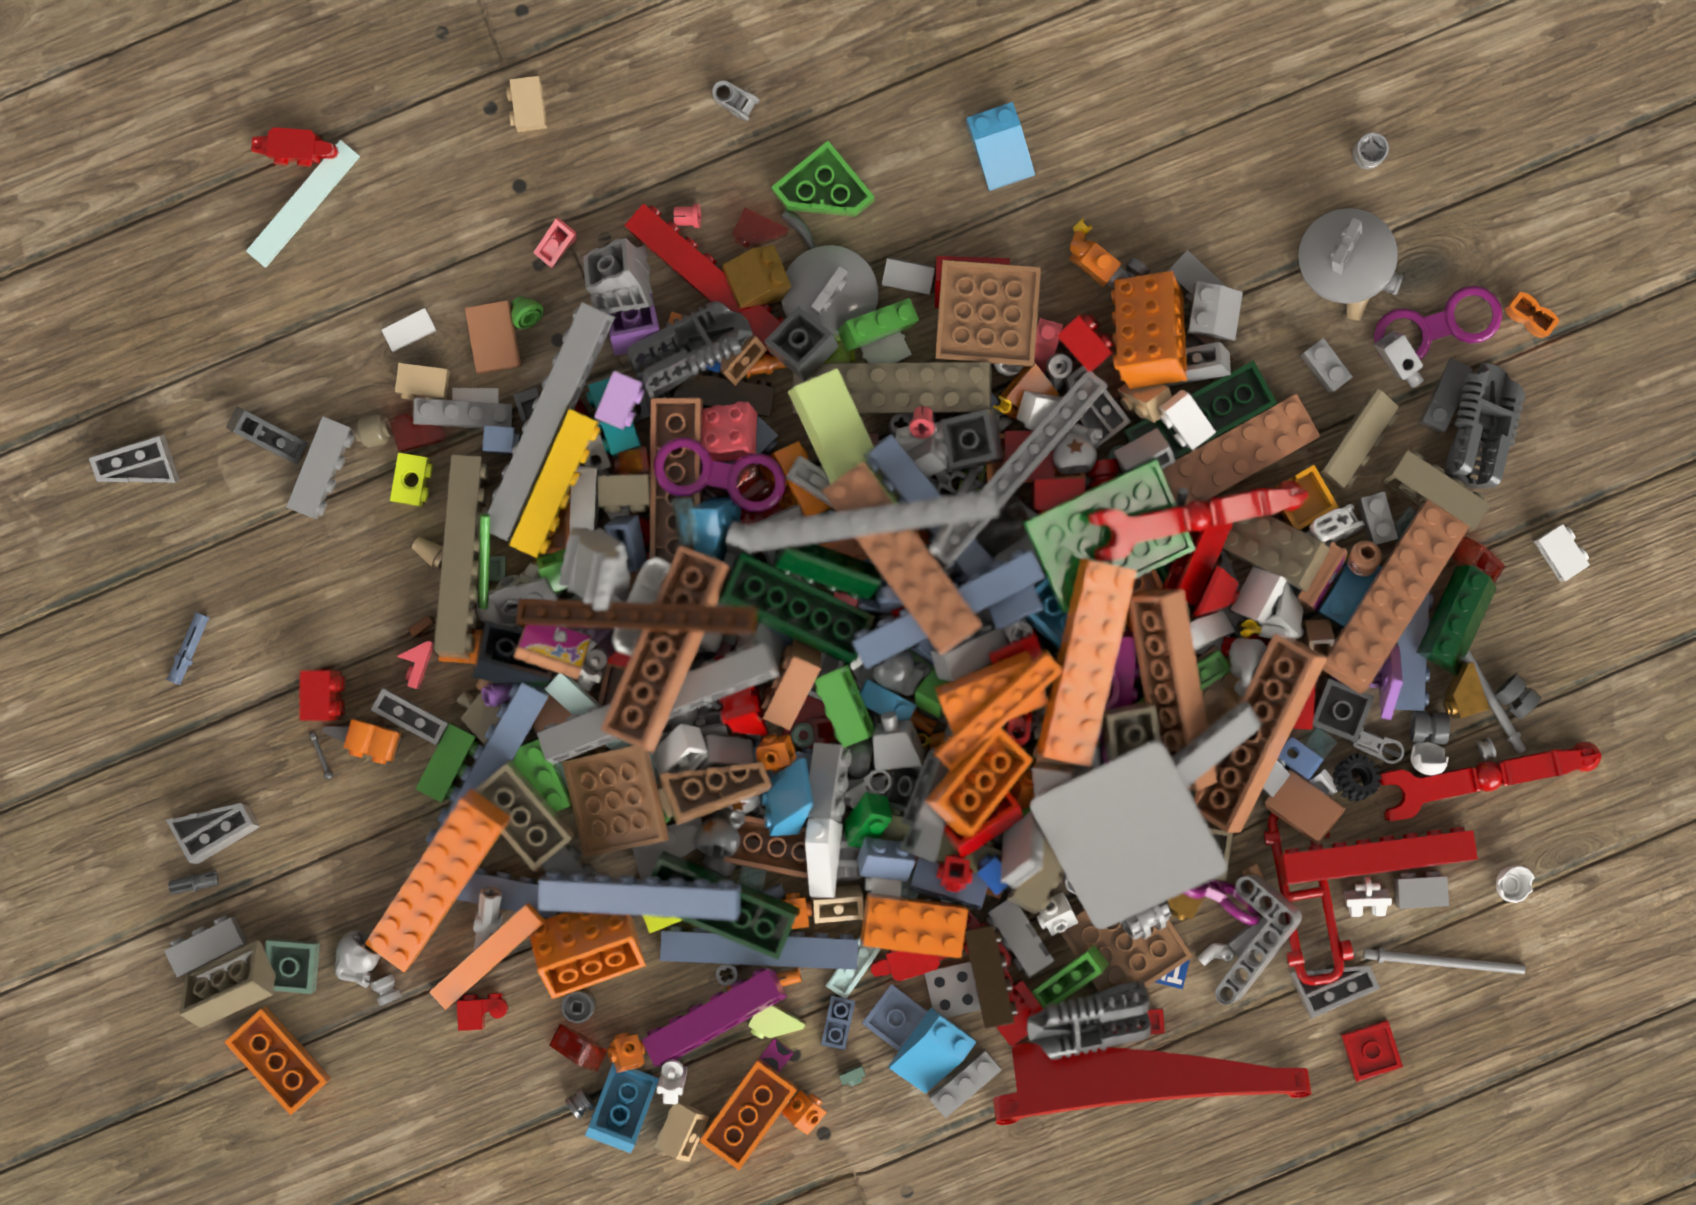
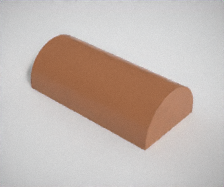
M745 816L744 824L737 829L741 840L740 845L732 856L724 857V862L808 879L805 845L807 828L802 827L800 833L796 835L770 836L769 828H766L764 825V819Z

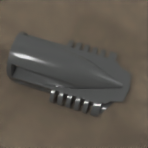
M711 301L705 304V309L699 307L697 308V313L691 311L688 317L684 314L681 316L682 320L679 321L676 318L673 320L674 324L671 325L668 322L665 324L666 328L632 344L627 350V356L638 381L643 384L642 388L645 390L647 397L651 400V398L672 390L691 375L698 374V370L705 371L706 365H709L711 368L714 366V361L719 364L722 362V357L726 360L729 359L730 353L734 356L741 353L740 347L743 345V342L753 335L748 320L741 313L732 312L722 303ZM644 366L645 370L641 372L639 368Z
M1481 363L1477 373L1466 374V385L1463 387L1464 394L1461 396V401L1463 402H1460V410L1457 413L1459 419H1456L1455 422L1459 429L1449 451L1444 474L1451 479H1459L1466 485L1465 487L1488 489L1496 487L1502 480L1509 447L1515 444L1516 429L1519 427L1517 421H1520L1521 418L1519 413L1523 409L1522 404H1524L1525 392L1517 382L1508 377L1506 371L1497 365ZM1474 466H1480V469L1477 470ZM1471 475H1478V480L1471 478Z
M1143 981L1117 985L1085 998H1077V1001L1071 999L1068 1000V1003L1060 1001L1059 1005L1055 1003L1047 1004V1008L1041 1010L1040 1013L1028 1017L1026 1029L1030 1041L1039 1044L1044 1052L1054 1060L1061 1059L1062 1055L1071 1057L1072 1053L1075 1056L1080 1055L1082 1051L1083 1054H1086L1088 1050H1092V1052H1097L1098 1048L1101 1051L1106 1050L1108 1046L1139 1041L1149 1037L1151 1033L1150 1020L1147 1014L1149 996Z

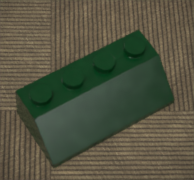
M816 543L781 547L775 557V567L779 571L787 575L794 573L809 583H815L816 581L825 584L824 586L831 591L837 592L842 590L857 600H861V598L869 600L881 582L876 565Z
M1472 565L1455 567L1416 652L1417 654L1453 675H1458L1497 589L1490 576Z

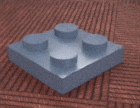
M891 983L862 1021V1024L899 1051L928 1011Z

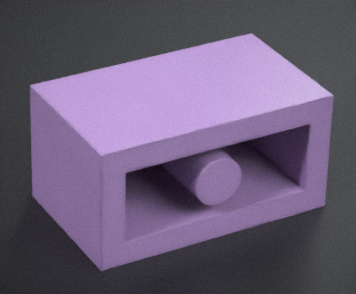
M614 371L595 418L621 430H624L625 426L630 427L635 413L632 412L635 403L640 404L645 390L641 389L643 384Z

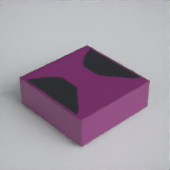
M774 1037L759 1058L779 1073L794 1052Z

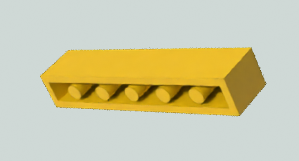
M569 409L510 542V546L536 558L540 557L541 553L546 554L551 543L547 539L551 531H556L561 520L558 518L561 508L565 510L571 496L567 494L570 487L576 486L581 473H578V469L581 463L585 464L590 455L591 451L588 450L591 440L595 442L601 429L597 427L599 421Z

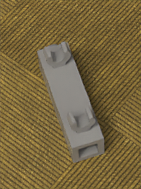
M934 436L906 452L927 479L936 475L942 484L951 480V477L948 475L952 472V469L947 464L948 450Z

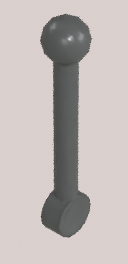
M311 731L309 734L325 771L324 777L331 779L333 772L328 768L315 731Z

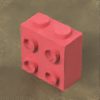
M740 401L725 406L714 405L711 408H704L702 410L701 444L708 450L713 461L738 460L745 455L756 454L757 412L749 402Z

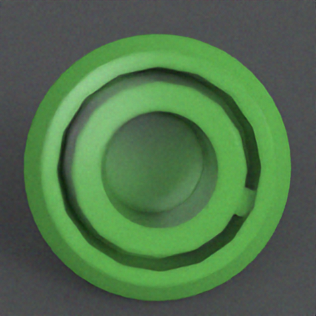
M519 296L512 302L511 318L516 328L527 329L534 326L541 319L544 308L534 299Z

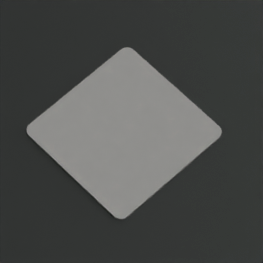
M1160 742L1149 743L1034 798L1031 802V810L1093 925L1099 929H1105L1224 874L1227 869L1225 858L1166 748Z

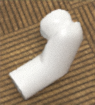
M1212 943L1196 958L1206 966L1214 958L1231 961L1235 953L1227 944Z

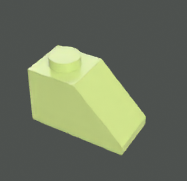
M774 1004L754 1015L748 1026L752 1028L750 1031L752 1034L763 1039L764 1036L772 1038L801 1030L806 1022Z

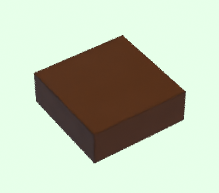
M425 615L409 627L408 631L413 637H417L436 622L431 616Z

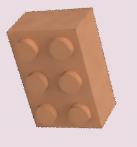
M793 639L791 645L787 644L782 654L784 659L781 665L778 666L780 675L773 678L770 686H765L761 695L763 701L760 707L763 709V719L788 730L791 729L821 669V652Z

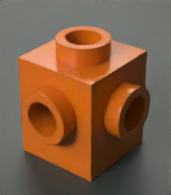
M776 734L765 736L756 749L758 763L762 762L765 770L772 769L773 772L785 769L797 757L790 734L778 737Z
M800 892L785 894L786 899H781L782 901L800 908L792 929L809 927L808 916H813L811 901H806V896L800 897Z
M629 1032L616 1035L615 1040L609 1044L608 1057L610 1062H614L617 1073L640 1068L645 1063L643 1057L645 1054L644 1044L642 1040L638 1039L637 1034L630 1036Z
M800 1090L781 1113L796 1128L808 1135L827 1112L820 1106L822 1101L811 1092L810 1095H807Z

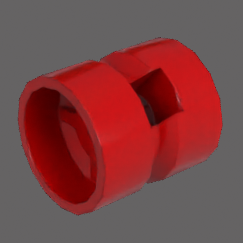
M1117 459L1095 462L1092 470L1087 472L1088 477L1092 479V482L1089 484L1090 490L1116 478V475L1120 472Z

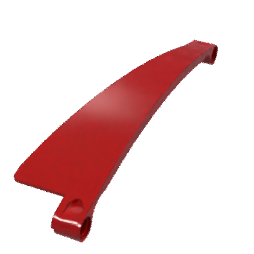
M1022 1043L1012 1047L1017 1092L994 1097L993 1105L995 1123L998 1125H1010L1029 1116L1137 1102L1275 1093L1288 1094L1292 1098H1303L1312 1093L1307 1068H1273L1203 1056L1106 1047V1050L1102 1051L1098 1048L1097 1052L1088 1050L1086 1054H1083L1082 1051L1080 1055L1076 1056L1072 1053L1071 1057L1062 1055L1061 1059L1054 1060L1044 1052L1039 1044Z

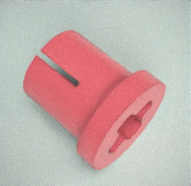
M700 204L674 207V216H686L674 217V224L676 226L701 227Z
M922 406L914 410L909 430L916 438L926 439L934 432L933 411L929 407L923 406V414Z

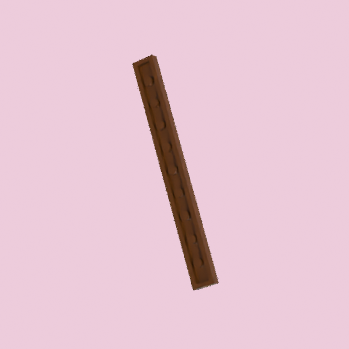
M519 599L516 623L534 626L755 634L757 609L755 607L610 602L607 610H593L594 603H584V601Z

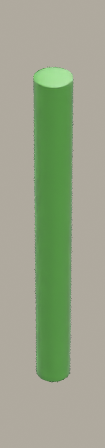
M489 514L480 515L479 609H488Z

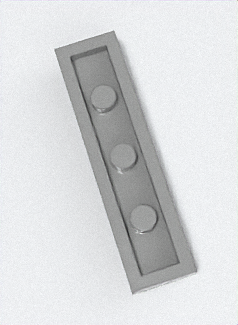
M414 398L413 424L483 429L484 426L512 427V404Z

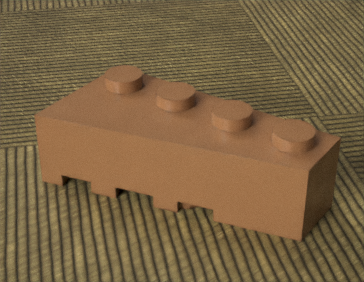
M762 762L725 768H709L699 771H683L673 774L665 773L660 774L659 778L677 825L762 794L771 788L770 780Z

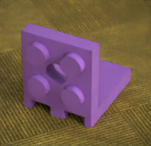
M1399 645L1393 647L1369 687L1379 689L1381 718L1391 720L1403 682ZM1330 675V679H1331V680H1334V681H1336V682H1341V681H1339L1338 679H1336L1335 677H1333V676Z

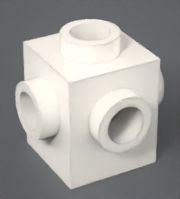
M1063 892L1051 897L1047 907L1039 911L1040 914L1037 915L1042 929L1047 928L1052 936L1078 923L1071 905Z

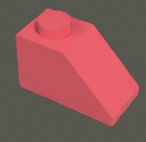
M1039 318L1036 331L1034 363L1045 374L1047 360L1055 354L1059 341L1057 334L1062 331L1063 324Z

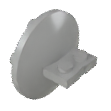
M1352 208L1331 211L1314 221L1303 235L1298 253L1300 271L1307 285L1319 296L1332 302L1344 304L1365 301L1382 291L1393 277L1398 258L1396 241L1389 227L1374 214Z
M834 245L812 248L798 256L786 271L792 286L781 301L786 317L799 306L831 332L837 343L842 342L837 331L839 327L846 321L873 312L877 308L878 285L871 267L861 256L847 248Z

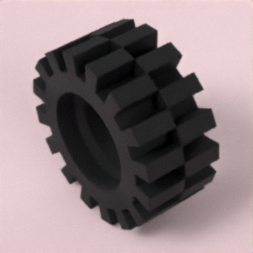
M1362 754L1350 755L1334 768L1336 771L1333 772V777L1337 778L1333 780V783L1339 785L1336 788L1338 792L1343 791L1342 797L1349 796V801L1355 800L1359 802L1374 794L1378 790L1377 788L1380 787L1381 783L1378 781L1381 780V775L1376 774L1380 770L1378 767L1374 769L1373 765L1375 762L1373 760L1368 762V756L1362 758ZM1351 770L1356 771L1361 776L1362 786L1354 781Z

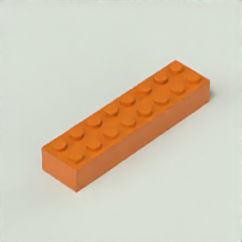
M1081 558L1057 659V664L1063 671L1052 681L1048 698L1049 704L1046 707L1036 750L1037 754L1091 767L1136 575L1135 570Z
M470 789L460 799L365 942V945L405 973L421 953L511 819V816L473 789Z

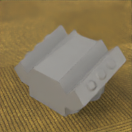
M626 238L616 239L603 248H595L583 256L585 287L591 294V302L594 308L605 313H616L617 311L624 312L631 309L639 310L654 305L649 295L653 291L649 278L651 269L646 260L649 258V254L645 245L634 246Z
M572 528L566 544L567 549L563 558L564 563L561 567L562 573L559 585H569L568 592H574L583 598L584 603H594L593 610H607L612 596L630 587V576L627 571V555L624 544L600 528L592 532L587 528Z

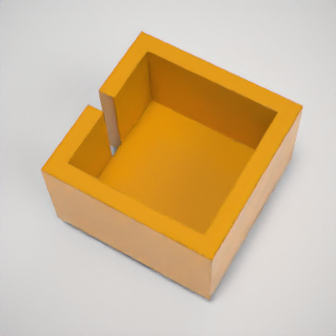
M1315 465L1288 479L1300 483L1304 490L1308 491V498L1305 499L1300 508L1294 511L1281 510L1280 513L1287 525L1300 530L1314 522L1317 518L1338 508L1336 501Z

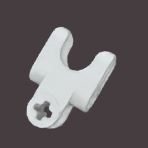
M1349 504L1342 509H1335L1317 518L1310 525V530L1306 534L1322 541L1329 547L1332 542L1335 543L1355 534L1366 524L1363 520L1359 521L1353 513L1355 507Z

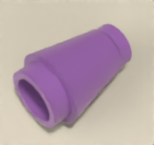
M514 682L488 683L486 687L482 688V698L485 705L496 707L510 700L511 696L508 693Z

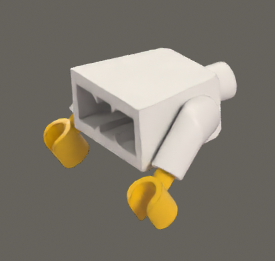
M1285 583L1284 590L1277 598L1272 608V613L1265 623L1259 622L1260 626H1258L1255 620H1246L1241 626L1248 629H1244L1240 633L1241 636L1248 638L1254 633H1259L1261 637L1272 639L1276 633L1289 635L1294 639L1302 637L1304 634V629L1301 627L1303 607L1288 583Z

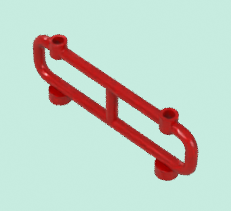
M1271 812L1267 819L1268 831H1264L1263 835L1265 845H1271L1280 894L1291 903L1292 901L1321 897L1334 961L1332 972L1314 976L1308 975L1305 971L1303 953L1296 928L1289 937L1291 952H1286L1288 966H1294L1297 977L1307 985H1321L1337 981L1344 971V960L1353 959L1354 956L1350 939L1339 940L1328 880L1318 881L1319 887L1291 892L1289 885H1281L1277 856L1283 855L1280 833L1277 826L1279 817ZM1330 831L1324 839L1330 838ZM1310 840L1311 846H1315L1316 844ZM1285 912V921L1290 924L1291 915Z

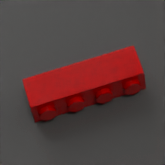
M1233 522L1215 526L1209 525L1202 531H1188L1195 550L1174 560L1162 589L1184 590L1186 603L1197 606L1229 531L1232 529Z

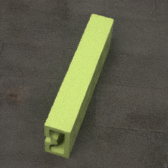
M838 368L797 385L788 391L820 463L829 478L830 484L861 462H864L866 465L865 461L867 459L864 454L874 446ZM869 469L894 505L898 504V498L893 491L889 492L882 485L881 480L883 479L878 472L874 473Z

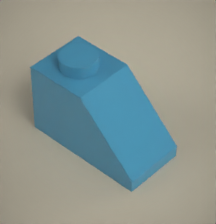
M866 679L860 690V695L866 707L881 715L885 712L893 711L896 713L897 721L910 720L917 706Z

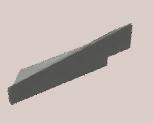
M935 748L927 754L901 823L910 826V829L900 847V850L935 862L937 859L946 821L926 800L950 771L934 754Z

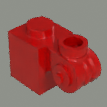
M488 993V998H478V994H464L463 999L457 1001L458 1031L483 1030L485 1028V1014L487 1012H490V1015L496 1019L506 1015L509 1007L506 1000L502 998V993Z

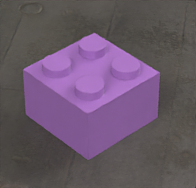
M654 305L639 310L631 309L624 312L607 313L615 317L609 330L615 356L626 354L632 344L659 331Z

